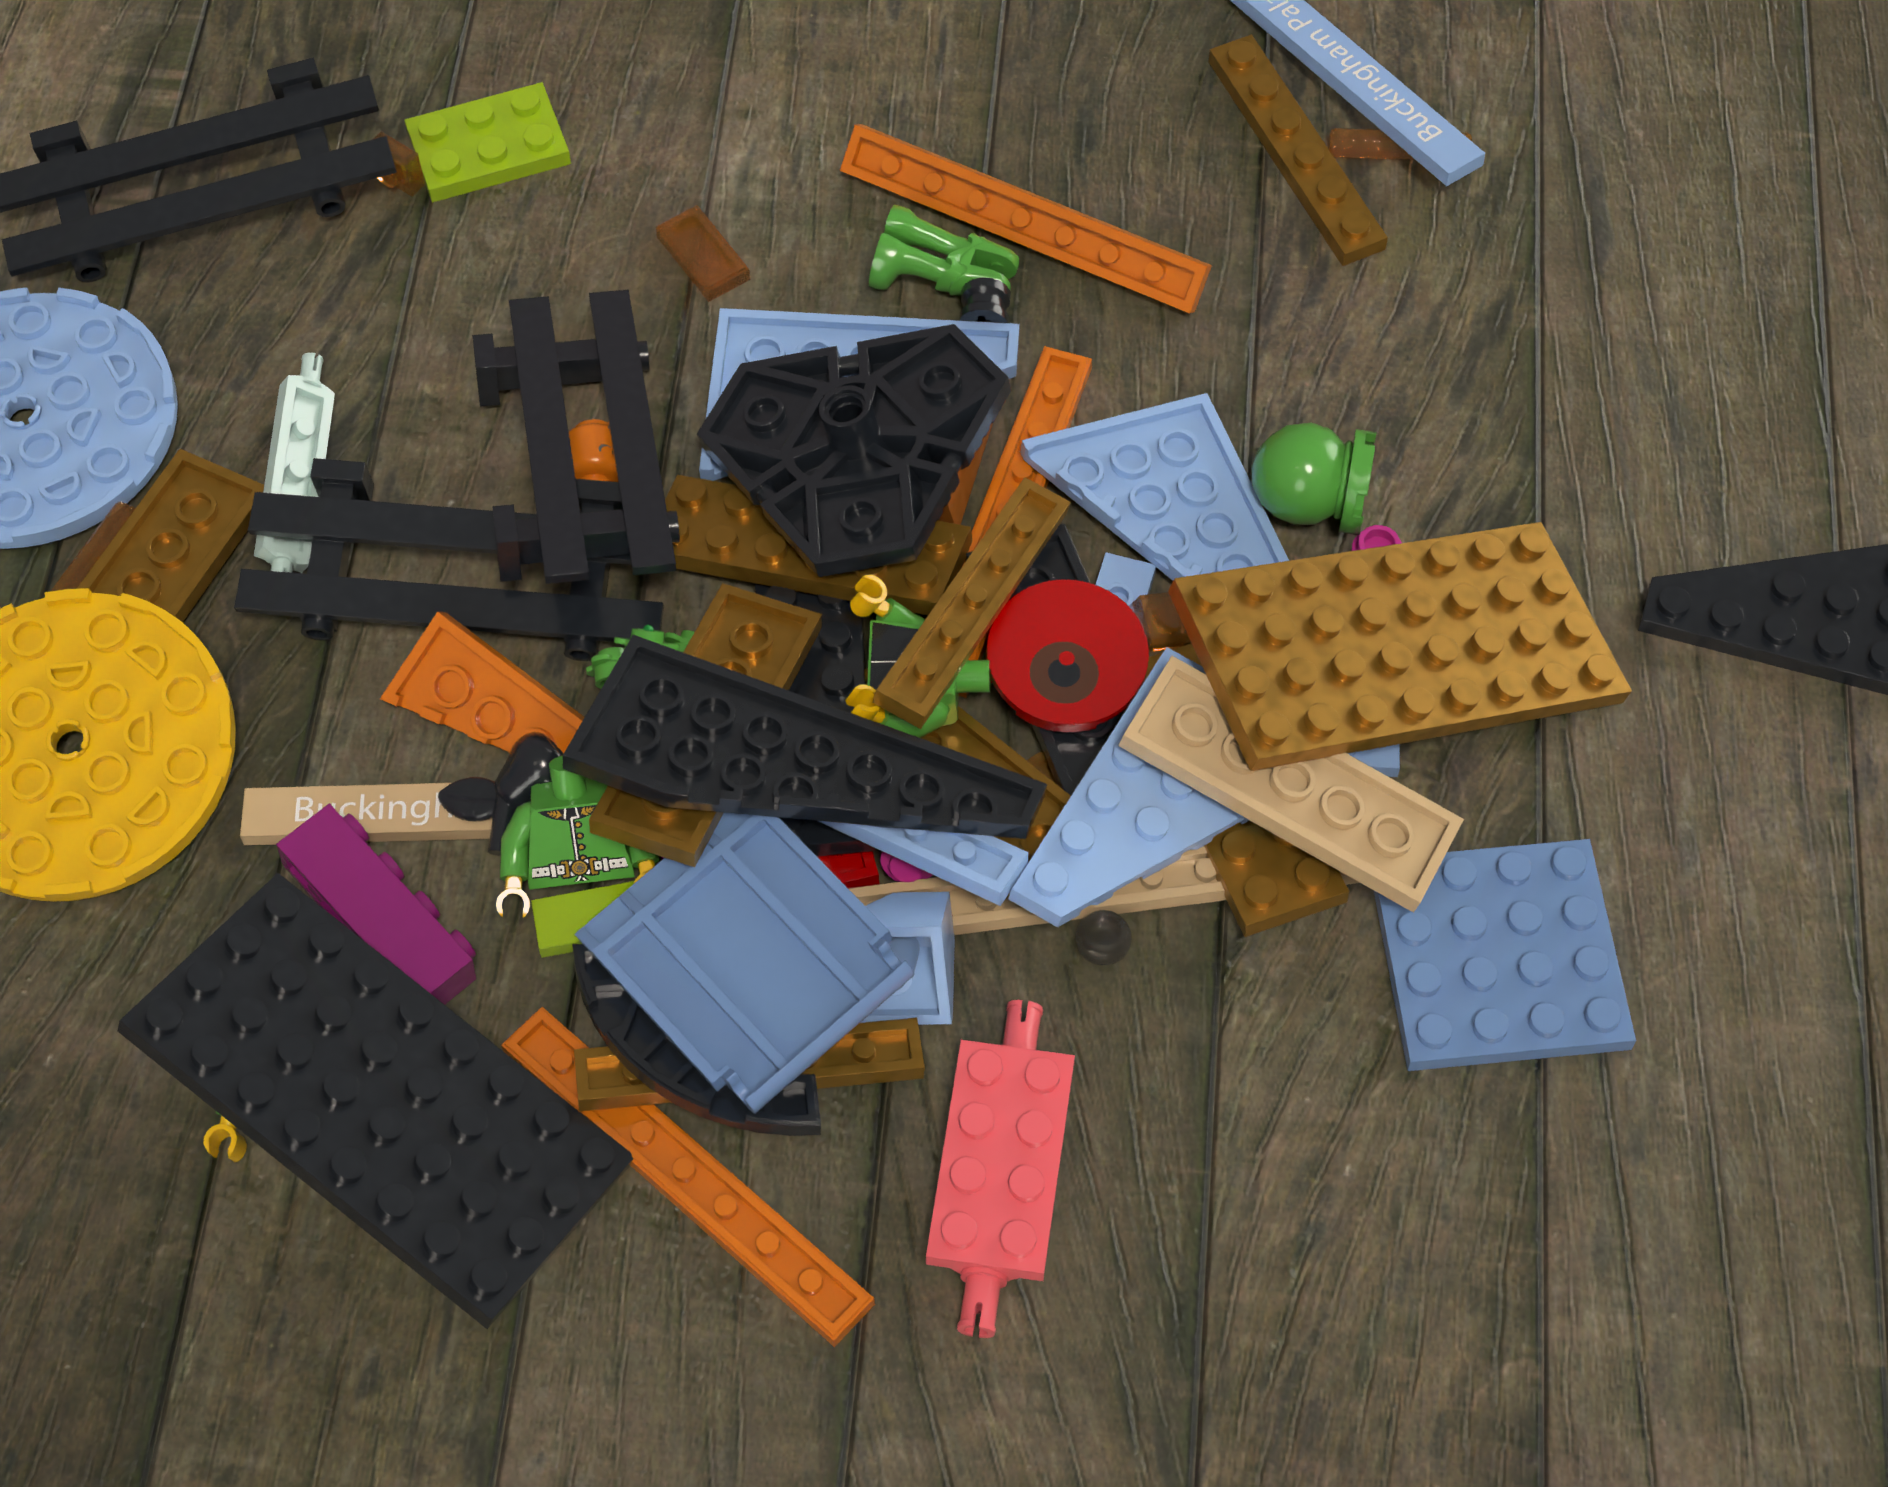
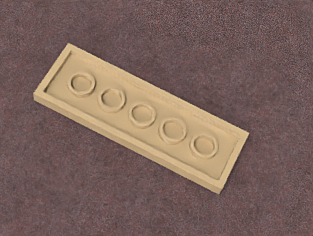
M1174 656L1170 657L1118 745L1413 913L1421 903L1464 820L1347 753L1250 771L1207 675Z

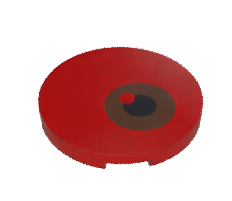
M1052 580L1024 589L1005 604L990 628L986 660H990L991 683L994 684L1008 705L1016 711L1018 717L1032 725L1051 731L1082 732L1096 729L1098 724L1115 717L1130 705L1145 681L1149 661V648L1140 620L1133 610L1118 596L1100 586L1084 581Z

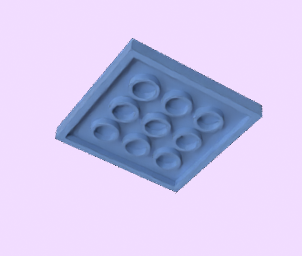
M1590 839L1447 852L1414 913L1374 891L1407 1071L1632 1050L1636 1038Z

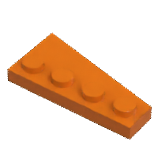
M437 612L380 698V700L394 706H401L418 713L420 717L437 724H444L467 734L470 738L484 744L494 745L508 752L511 751L512 746L523 735L539 732L546 734L564 753L585 718L446 612Z

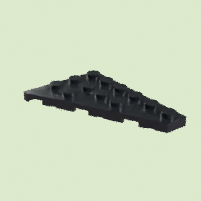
M1888 544L1652 577L1638 631L1888 695Z

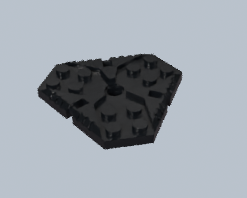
M955 324L857 342L858 354L840 357L837 346L741 363L699 429L697 436L702 448L727 473L728 477L737 484V487L746 494L747 498L754 505L761 506L765 518L785 537L790 546L794 547L795 551L818 577L916 560L932 533L935 522L941 517L943 508L950 501L951 493L955 492L960 483L959 471L968 467L975 456L974 453L982 444V438L989 432L990 424L994 423L1012 391L1008 376Z

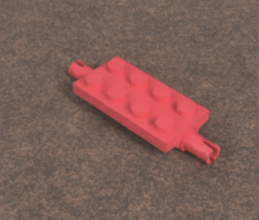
M1011 1000L1008 1002L1002 1045L961 1040L926 1252V1265L950 1268L961 1274L960 1278L965 1282L957 1330L961 1334L973 1337L976 1315L979 1313L981 1314L979 1338L994 1337L1000 1289L1005 1287L1008 1281L1019 1278L1044 1281L1075 1055L1036 1050L1043 1007L1032 1001H1028L1024 1022H1021L1023 1000Z

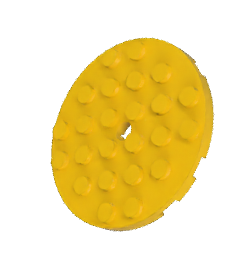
M89 588L45 592V598L27 602L18 607H14L11 603L0 609V892L11 896L50 902L75 901L118 891L153 874L174 859L202 830L216 809L231 772L236 736L234 709L224 677L208 649L182 621L166 610L129 594L122 593L121 596L92 593ZM72 731L83 734L82 750L80 752L74 751L69 754L57 753V743L64 734Z

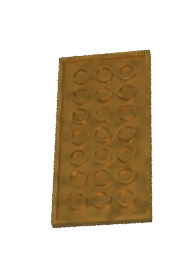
M1542 522L1174 578L1168 590L1250 771L1624 703L1632 692Z

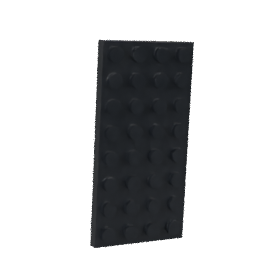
M279 873L267 882L119 1021L117 1032L486 1329L492 1325L625 1173L634 1159L631 1152Z

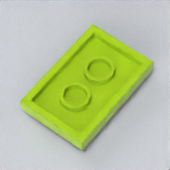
M543 82L404 119L406 130L432 203L571 164L567 144Z

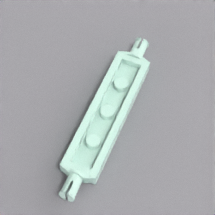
M316 353L303 354L300 376L288 375L279 386L263 493L319 497L310 475L313 458L326 459L335 393L320 382L324 360L321 355L315 358ZM257 535L254 556L272 565L271 571L290 573L298 571L302 573L309 564L313 539Z

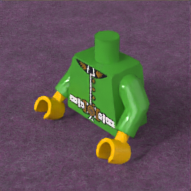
M563 756L550 761L551 782L531 786V802L523 803L516 808L502 835L500 879L505 881V890L501 892L496 902L497 911L502 918V901L509 894H517L522 897L524 901L522 918L529 912L530 901L527 894L522 891L523 881L528 880L529 890L623 879L635 877V867L639 868L640 875L634 881L636 883L655 867V863L659 861L658 855L590 833L589 818L608 785L563 769Z

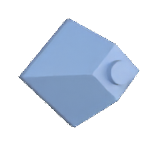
M897 892L866 905L872 914L890 931L893 940L889 944L893 953L901 962L906 960L915 975L860 1023L917 1018L918 1025L952 1024L955 939L950 892Z

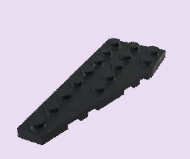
M632 635L563 754V769L669 808L1020 839L1027 838L1045 798L1047 788L1046 783L636 635Z

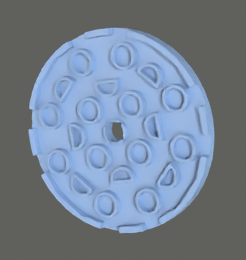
M28 288L0 291V549L24 548L50 543L82 532L105 520L134 498L148 483L159 468L170 446L177 421L178 401L176 385L167 358L156 338L140 320L123 308L119 311L99 302L96 295L65 288H58L57 293L30 294ZM19 410H34L33 414L28 418L29 424L27 425L23 421L15 422L10 419Z

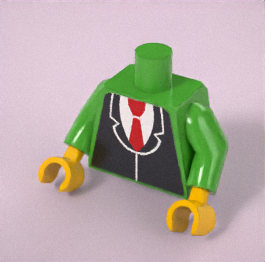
M865 575L857 582L855 590L858 593L850 601L851 610L860 617H867L874 612L876 620H870L867 685L856 686L845 700L848 706H854V709L851 711L852 714L921 738L944 725H951L958 720L959 693L990 692V660H967L921 729L872 703L877 688L925 619L892 598L885 601L887 588L877 576Z

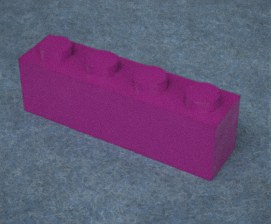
M329 803L276 843L283 866L318 905L444 1005L476 980L472 959L476 956V952L471 944L458 930L455 929L449 934L436 920L440 917L439 911L422 891L419 890L414 895L401 882L405 878L402 870L390 855L382 852L377 856L366 844L369 836L353 815L348 813L342 817Z

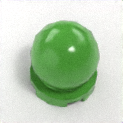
M1312 422L1287 425L1276 431L1258 448L1251 466L1252 486L1260 503L1272 516L1295 526L1316 525L1333 516L1335 520L1340 519V533L1360 535L1363 523L1364 497L1368 496L1377 432L1356 429L1353 442L1348 440L1344 443L1333 430Z

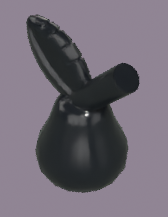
M539 732L527 733L512 746L506 763L495 781L483 777L460 779L443 788L438 793V800L448 813L461 820L476 822L492 818L488 853L501 856V838L516 808L523 803L531 802V786L551 782L549 763L553 759L563 756L564 753L546 734Z

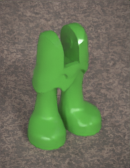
M895 204L889 212L885 231L881 234L869 276V287L878 290H888L899 275L908 274L936 282L935 290L949 292L950 295H961L965 283L977 278L999 280L1011 290V284L1008 279L1015 276L1019 268V257L1013 250L987 240L984 237H979L975 233H971L968 239L954 235L918 218L910 209ZM912 246L929 249L947 255V259L945 260L936 257L932 254H929Z

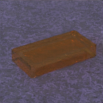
M698 205L656 226L657 238L708 302L750 280L749 268Z

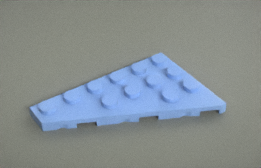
M720 308L706 418L741 363L837 346L840 357L858 354L857 342L951 324H955L1011 379L1016 377L1019 324ZM702 448L699 466L700 479L714 481L728 476Z
M1207 393L1022 440L1020 453L1025 462L1150 563L1155 565L1171 580L1186 576L1289 561Z
M1166 647L1010 892L1008 898L1010 901L1056 927L1079 916L1084 908L1106 901L1113 896L1115 891L1140 877L1145 879L1178 861L1183 853L1189 850H1197L1210 843L1214 836L1239 822L1244 824L1249 821L1247 818L1118 746L1125 731L1171 656L1206 674L1202 666Z

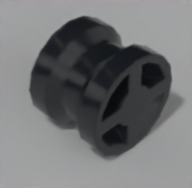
M977 278L965 283L961 292V303L964 307L960 312L959 321L1009 323V315L1006 310L1010 306L1011 291L1008 286L993 278Z

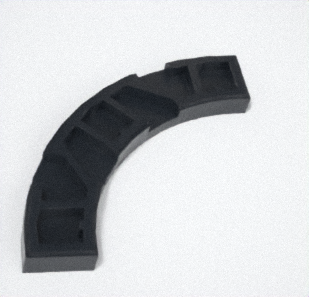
M582 943L572 944L576 980L583 1003L596 1030L612 1053L646 1086L685 1110L729 1127L757 1133L786 1136L821 1135V1119L815 1074H800L754 1114L727 1085H724L717 1092Z

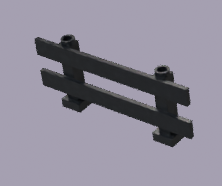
M313 57L268 69L269 81L276 100L94 149L90 148L77 120L29 133L33 150L40 163L0 173V213L56 198L61 224L2 239L7 267L11 277L70 261L78 280L94 282L101 279L106 273L107 266L103 253L105 251L308 196L312 197L318 215L322 217L339 215L344 211L346 205L342 187L397 173L387 136L332 151L330 149L324 126L379 111L370 76L367 75L324 87ZM295 134L301 156L299 160L94 214L89 193L91 188Z
M629 289L589 293L595 339L555 342L549 296L509 300L514 346L494 348L493 333L472 335L480 407L500 405L499 390L520 389L537 514L535 518L516 519L514 504L492 506L500 582L522 580V564L542 562L546 584L589 580L587 558L630 554L633 575L676 571L673 543L680 542L677 511L667 512L643 376V371L650 370L647 341H637ZM602 381L622 509L580 513L562 385Z
M313 458L310 478L319 497L263 492L254 493L248 527L249 533L251 535L313 539L307 574L241 569L234 608L236 612L300 617L302 621L301 634L315 640L331 639L333 632H337L339 620L428 627L437 612H446L471 631L564 638L565 656L578 661H591V658L596 656V652H599L600 641L614 642V637L631 638L632 628L643 629L645 625H651L654 630L661 631L664 611L663 602L606 598L610 563L631 565L630 554L587 558L589 580L571 581L570 595L346 577L351 543L497 554L493 511L371 501L374 483L365 462ZM575 479L580 513L622 509L618 482ZM515 512L516 519L537 517V514Z

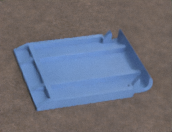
M724 812L695 867L664 858L575 933L578 940L717 1092L724 1085H727L754 1114L915 975L906 960L901 962L893 953L889 944L893 940L890 931L779 817Z

